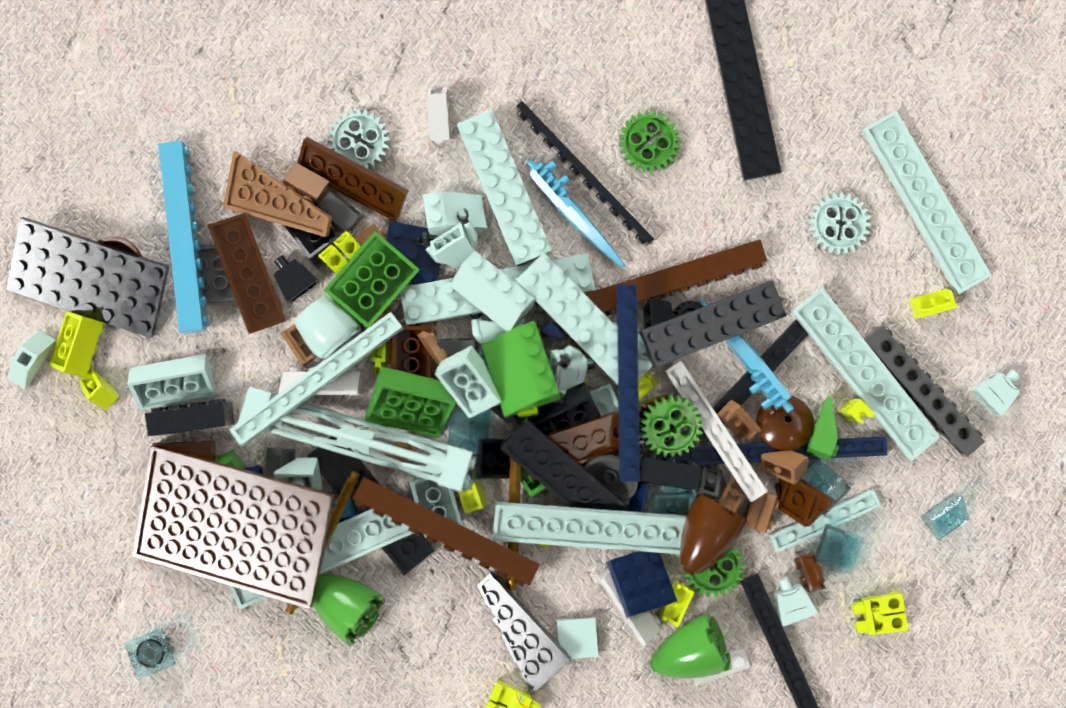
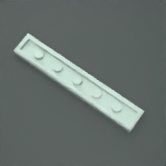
M872 488L829 507L810 526L804 527L800 523L795 522L768 536L775 552L779 553L882 507L875 489Z

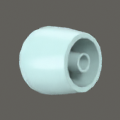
M324 294L314 301L294 320L296 328L309 349L318 358L325 360L355 339L362 331L360 321L328 294Z

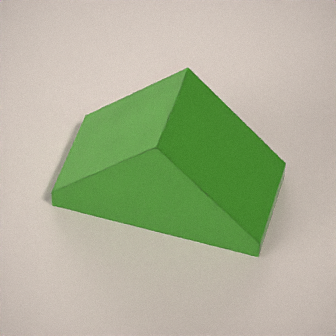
M521 467V483L530 497L546 488L538 480H531L530 474Z

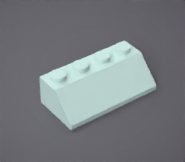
M476 251L463 262L450 284V287L506 332L515 328L534 307L533 296Z
M206 354L132 367L129 371L127 384L141 411L216 397L212 367Z

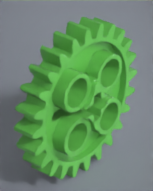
M646 110L645 116L638 112L637 119L633 115L631 116L632 123L629 121L625 122L627 128H621L624 134L619 135V139L623 141L619 142L618 146L624 147L620 150V154L626 153L623 160H630L629 167L635 164L636 171L639 167H642L643 173L646 171V168H649L650 173H653L654 168L660 172L661 165L667 168L668 164L666 161L670 163L674 161L671 156H677L678 153L674 150L679 149L680 145L675 143L679 142L680 138L675 137L679 130H673L675 123L668 124L669 117L664 120L663 113L657 117L656 111H654L651 116L648 110ZM647 126H655L656 132L650 133L647 130ZM663 132V135L654 139L652 145L649 143L646 146H644L640 151L635 152V149L643 146L647 139L651 140L657 134ZM638 136L641 142L635 144L632 142L631 137ZM658 141H665L667 148H660ZM644 151L650 152L651 155H652V158H650V159H645V158H643L642 152H644Z
M669 394L668 400L661 396V402L655 399L654 407L648 404L650 411H643L646 418H640L644 425L639 426V428L644 431L641 433V436L645 438L644 443L646 445L649 444L651 451L655 449L657 455L662 451L664 457L670 453L671 457L674 458L675 452L682 456V450H685L687 453L689 452L688 446L695 448L693 441H700L697 434H703L699 428L703 427L704 424L700 422L703 417L698 414L699 409L697 407L694 408L695 404L693 402L688 403L686 397L681 401L679 395L674 400L673 396ZM679 410L676 416H671L672 411ZM662 420V424L660 426H654L656 421ZM683 426H689L687 431L681 432ZM667 436H672L669 442H664Z
M731 548L716 564V568L722 571L727 578H723L716 570L710 571L707 569L700 574L694 572L693 576L688 573L683 575V577L690 578L687 585L693 583L692 590L695 591L699 588V595L706 591V597L708 598L711 593H713L715 598H718V592L724 597L725 590L732 593L731 586L738 588L736 580H743L738 576L739 573H745V571L740 569V566H744L745 563L739 562L743 555L736 554L739 548ZM724 560H729L732 564L729 571H725L722 568ZM714 574L719 577V583L715 586L711 585L709 581L710 577Z

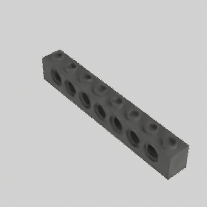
M877 326L863 338L911 400L961 456L969 457L985 442L982 438V433L968 423L970 421L969 418L956 409L957 405L950 398L947 399L943 394L944 390L930 380L931 375L917 365V359L907 354L905 346L892 337V331L886 326ZM884 341L889 345V349L886 352L882 349ZM896 356H899L901 358V364L899 366L895 364ZM910 370L914 373L913 380H909L907 376ZM922 385H925L927 388V392L924 395L920 391ZM935 399H937L940 404L938 409H935L933 406V402ZM951 414L952 421L948 424L946 416ZM961 428H963L965 431V435L963 438L959 436V431Z

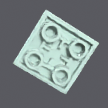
M595 617L557 620L558 643L572 657L571 659L598 657Z

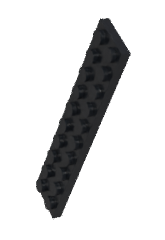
M705 0L743 181L781 174L745 0Z

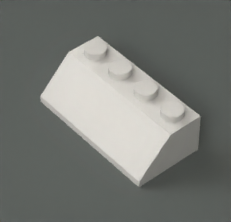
M288 368V372L282 373L279 393L308 372H300V368ZM350 368L314 395H363V372H358V368Z
M609 568L598 574L601 582L642 646H645L661 631L658 626L661 622L655 613L651 615L649 611L626 618Z

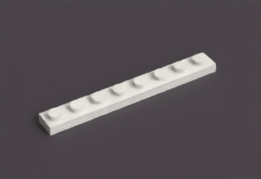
M682 361L667 369L665 373L682 399L686 397L688 403L693 402L695 404L694 408L697 407L699 409L698 414L703 417L700 422L704 424L701 428L748 500L752 502L765 494L767 490Z

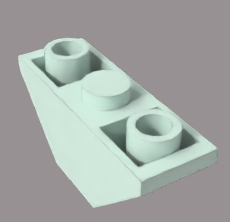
M41 330L34 334L20 347L11 361L9 380L27 389L57 340Z

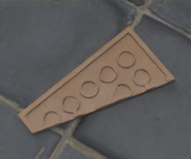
M233 151L223 208L320 236H329L332 222L331 216L238 151Z

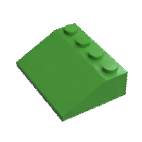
M374 231L325 287L324 291L363 325L370 328L420 269Z
M535 321L515 327L481 345L494 386L501 399L500 405L505 418L561 399Z
M382 367L376 379L364 421L439 438L457 402L440 380Z

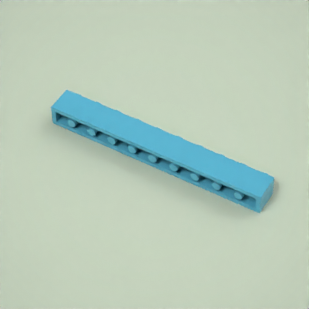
M182 141L159 143L179 333L186 335L207 332V326H209L208 315H205L207 300L203 296L202 291L205 288V281L201 277L200 272L203 269L202 259L198 258V251L201 250V245L196 236L199 227L194 219V213L197 210L195 202L192 201V195H194V186L190 183L192 168L191 165H188L190 150Z

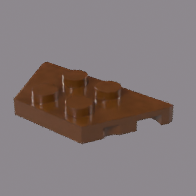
M778 478V483L775 484L777 500H779L777 509L804 527L813 524L835 502L834 499L803 479H800L794 485Z

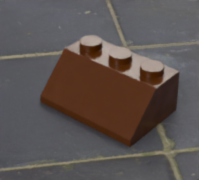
M402 326L403 330L390 338V368L431 378V355L417 336L422 331L431 334V326Z

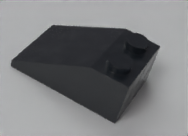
M284 225L317 270L326 265L318 255L328 246L333 245L342 253L333 243L340 235L332 225L328 237Z
M478 439L475 479H509L510 457L500 449V445L506 439Z

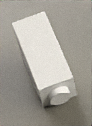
M447 87L428 88L426 97L430 140L435 141V143L447 142L446 140H450Z

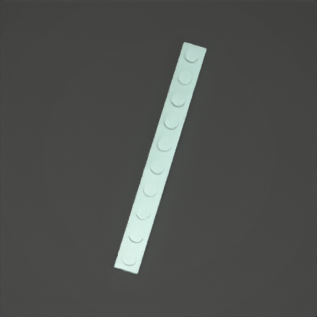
M390 312L231 428L230 432L240 446H245L403 330L402 326Z

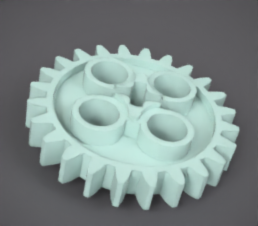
M357 109L356 114L350 110L349 116L342 113L344 119L341 120L337 117L338 125L331 124L335 130L328 132L333 136L328 138V142L333 143L329 148L368 169L370 164L375 168V161L377 160L382 163L380 156L386 157L387 155L384 150L390 149L385 144L391 142L390 138L385 137L390 134L388 130H384L386 124H380L382 119L380 117L375 119L376 115L374 112L368 116V110L366 109L363 114H361L360 109ZM353 124H360L359 130L351 131ZM347 131L358 139L362 138L365 143L374 146V149H370L361 142L357 143L353 137L345 135L344 132ZM376 133L377 137L375 140L370 141L367 138L368 135ZM345 140H350V146L347 148H343L342 142ZM362 149H366L367 155L364 157H359V151Z
M843 192L839 193L838 197L833 193L831 194V199L826 195L824 201L820 199L817 202L819 206L815 205L812 207L815 212H811L809 216L813 220H809L807 223L813 225V227L808 229V231H814L811 239H818L815 245L821 243V250L828 247L829 254L833 250H835L836 255L840 254L841 250L843 254H847L848 249L853 252L855 251L854 246L859 248L862 246L860 241L865 242L867 240L863 235L870 234L866 228L870 227L871 224L866 223V220L870 219L871 216H865L868 209L862 210L863 202L860 204L856 203L858 197L851 200V194L844 198ZM827 209L834 212L833 218L827 216ZM847 210L852 212L853 219L846 217ZM839 220V223H842L843 226L839 227V224H836V222ZM826 228H830L833 231L832 237L826 235ZM846 229L852 232L851 238L845 236Z

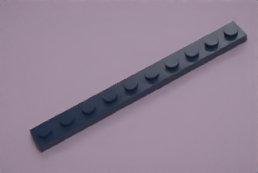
M637 284L616 285L619 481L640 482Z

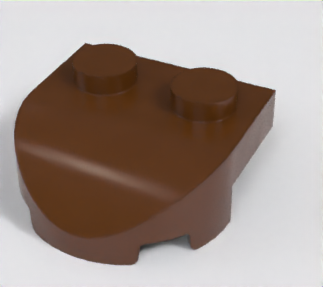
M803 551L795 552L796 558L793 561L796 569L800 570L801 577H799L800 585L809 593L825 589L823 572L820 563L816 561L814 551L808 553Z

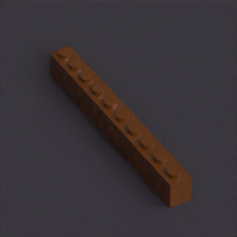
M761 239L592 291L585 295L602 313H606V316L617 313L616 285L637 284V303L642 301L643 304H646L650 298L660 296L663 299L672 296L671 292L679 290V293L690 290L689 286L697 284V287L707 285L708 281L715 279L716 282L727 278L726 275L731 273L734 276L745 273L744 269L750 267L752 270L762 268L763 263L767 262Z
M364 477L353 496V499L356 500L355 505L363 509L368 506L374 509L372 513L382 518L384 515L391 517L390 522L400 527L403 523L409 526L408 531L419 535L421 532L427 535V540L435 544L437 541L444 543L443 548L453 553L456 549L462 552L461 557L469 561L474 558L479 561L478 565L488 570L492 567L497 570L496 574L504 578L509 575L514 578V583L522 587L524 584L531 585L540 564Z

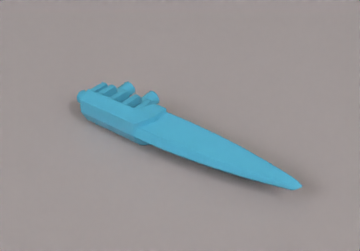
M532 159L526 163L531 169L529 177L564 217L607 257L620 267H626L608 241L571 197H566L569 191L563 186L570 181L569 177L564 175L559 181L557 180L556 176L551 173L558 166L553 160L547 166L543 162L536 165Z
M698 300L701 306L705 307L708 305L704 300ZM741 335L725 340L747 371L752 374L751 379L756 382L749 388L750 392L755 394L761 389L765 397H768L767 400L761 403L762 407L766 410L774 405V408L777 410L783 406L788 413L794 409L789 403L792 396L750 344Z

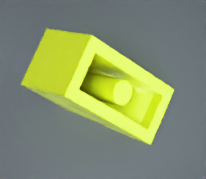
M93 368L87 373L86 378L82 377L78 381L87 399L105 411L119 397L114 387Z

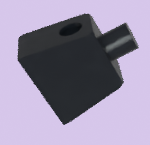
M281 255L274 261L280 270L274 273L273 276L288 303H293L320 282L296 259L288 262L284 255Z

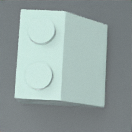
M297 458L274 472V476L277 479L322 490L323 485L317 458Z

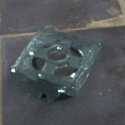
M163 628L124 643L137 679L176 664L173 657L174 646L170 645L171 639L165 636Z

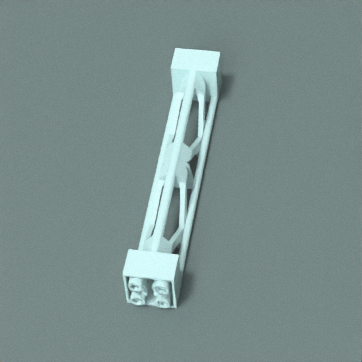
M249 387L238 423L278 394ZM305 402L298 406L302 408L296 407L291 412L321 417L339 425L340 430L287 414L264 431L434 481L438 485L458 491H468V488L471 489L474 483L472 474L474 469H476L477 453L367 422ZM339 419L346 420V421H349V422H353V423H356V424H359V425H363V426L358 427V428L356 429L355 426L350 425V424H348V423H346V422H343V421H341V420H339ZM284 422L337 437V440L313 436L291 428ZM274 426H275V427H278V428H280V429L289 431V432H285V431H282V430H279V429H275ZM369 427H370V428H373V429H376V430H380V431H383V432H386V433H390V434H385V433L370 431V430H368V429H369ZM384 438L409 443L413 446H416L422 450L427 451L430 454V456L402 449L373 439ZM427 445L447 450V456L443 452L438 451ZM336 446L345 447V448H350V447H351V449H352L354 452L349 451V450H346V449H342V448H339V447H336ZM371 448L425 463L427 466L404 463L376 453ZM361 452H362V453H365V454H367V455L376 457V458H372V457H369V456H366V455H362ZM423 472L432 473V474H436V475H437V474H441V476H440V478H439V477H436V476H433V475H429V474H426V473H423Z

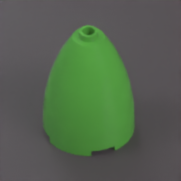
M320 574L313 607L326 626L348 646H353L355 644L354 640L359 637L363 638L380 615L378 613L380 605L383 606L385 604V597L353 579L340 575Z
M707 613L686 623L667 637L652 655L650 666L653 672L667 677L700 678L731 670L732 660L730 653H726L725 638L717 621Z

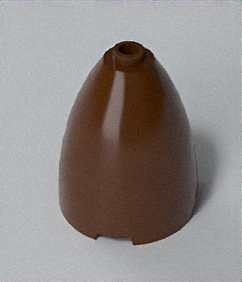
M697 493L687 514L682 531L680 545V562L684 566L682 570L693 576L694 572L700 574L716 564L736 544L748 526L749 521L714 500Z

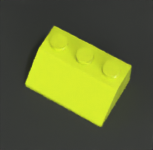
M66 311L49 366L64 373L86 378L87 373L91 369L92 357L97 351L98 339L103 332V322Z

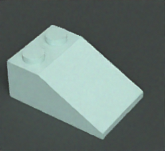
M436 192L423 195L430 239L439 237L460 223L464 225L457 218V211L461 217L466 216L464 208L468 210V220L472 222L476 232L487 230L481 195L454 192Z
M472 346L440 362L435 375L468 418L501 403V399L483 360Z

